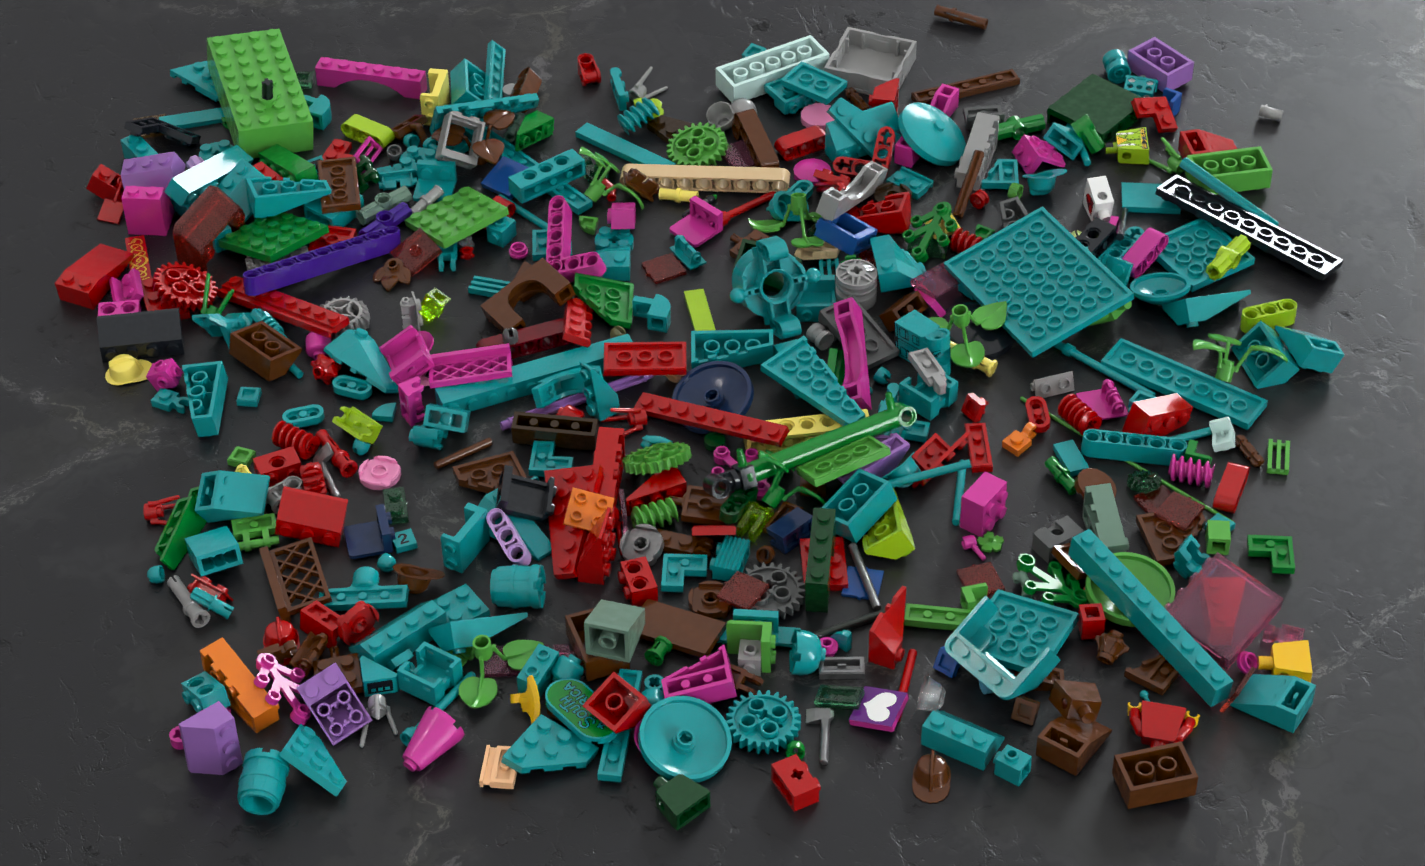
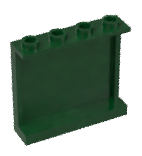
M1092 73L1048 107L1047 123H1051L1054 119L1058 118L1072 124L1087 114L1105 144L1106 142H1112L1116 138L1118 131L1127 130L1141 119L1136 118L1131 101L1134 98L1143 97Z

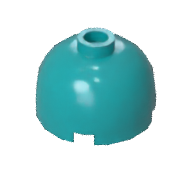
M794 629L791 638L793 646L792 650L789 651V671L794 675L811 674L818 669L820 661H825L826 648H822L821 640L816 634L806 630Z

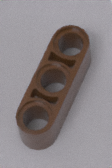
M530 67L525 68L518 75L510 97L527 93H538L542 79Z

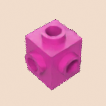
M173 358L159 360L152 363L146 378L158 392L161 388H175L179 384L183 371Z

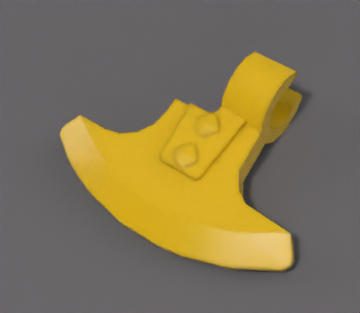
M532 675L527 677V690L525 693L510 694L511 703H521L522 712L529 714L531 724L540 715V697Z

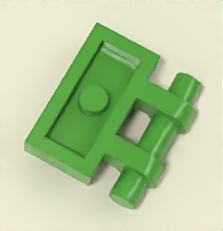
M275 513L231 520L234 538L236 541L243 540L238 542L240 551L245 550V552H249L253 548L265 546L271 548V545L280 544L278 536H269L275 534ZM263 536V538L250 540V538Z

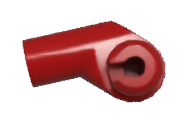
M604 178L601 182L606 186V190L614 186L607 178ZM617 188L607 194L608 201L613 202L616 200Z

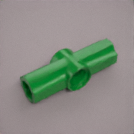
M1038 114L1021 119L1019 116H1011L1006 122L999 123L998 140L1011 137L1015 140H1020L1024 134L1027 135L1028 133L1045 129L1044 116Z

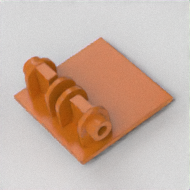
M573 487L563 525L583 529L589 533L608 507L611 508L612 512L615 498Z

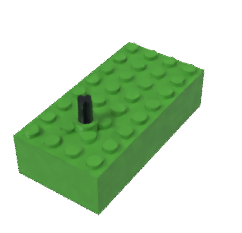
M280 29L207 38L208 69L234 146L238 145L252 158H259V152L276 144L293 153L313 150V119Z

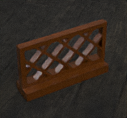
M312 537L270 551L268 546L259 548L281 620L290 622L291 615L300 613L301 609L316 600L323 605L332 602ZM310 546L306 554L298 552L301 548ZM283 554L288 555L285 561L276 558ZM294 557L301 559L298 565L290 563ZM307 561L314 563L311 569L303 567ZM286 568L293 570L289 576L282 574ZM299 572L306 574L302 580L295 578ZM312 576L319 578L316 584L308 582ZM291 583L298 585L294 591L287 590ZM304 587L311 589L307 596L300 594ZM317 591L326 595L317 599L313 598ZM296 598L303 600L301 604L291 607Z

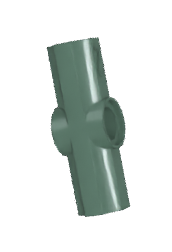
M402 186L389 194L379 193L375 196L374 202L356 211V217L359 223L364 226L374 221L378 212L389 211L401 202L407 203L411 201L412 194L406 186Z

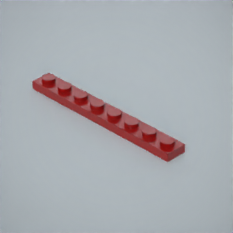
M645 392L641 394L634 408L640 407L645 409L647 416L780 448L789 433V428L786 425Z

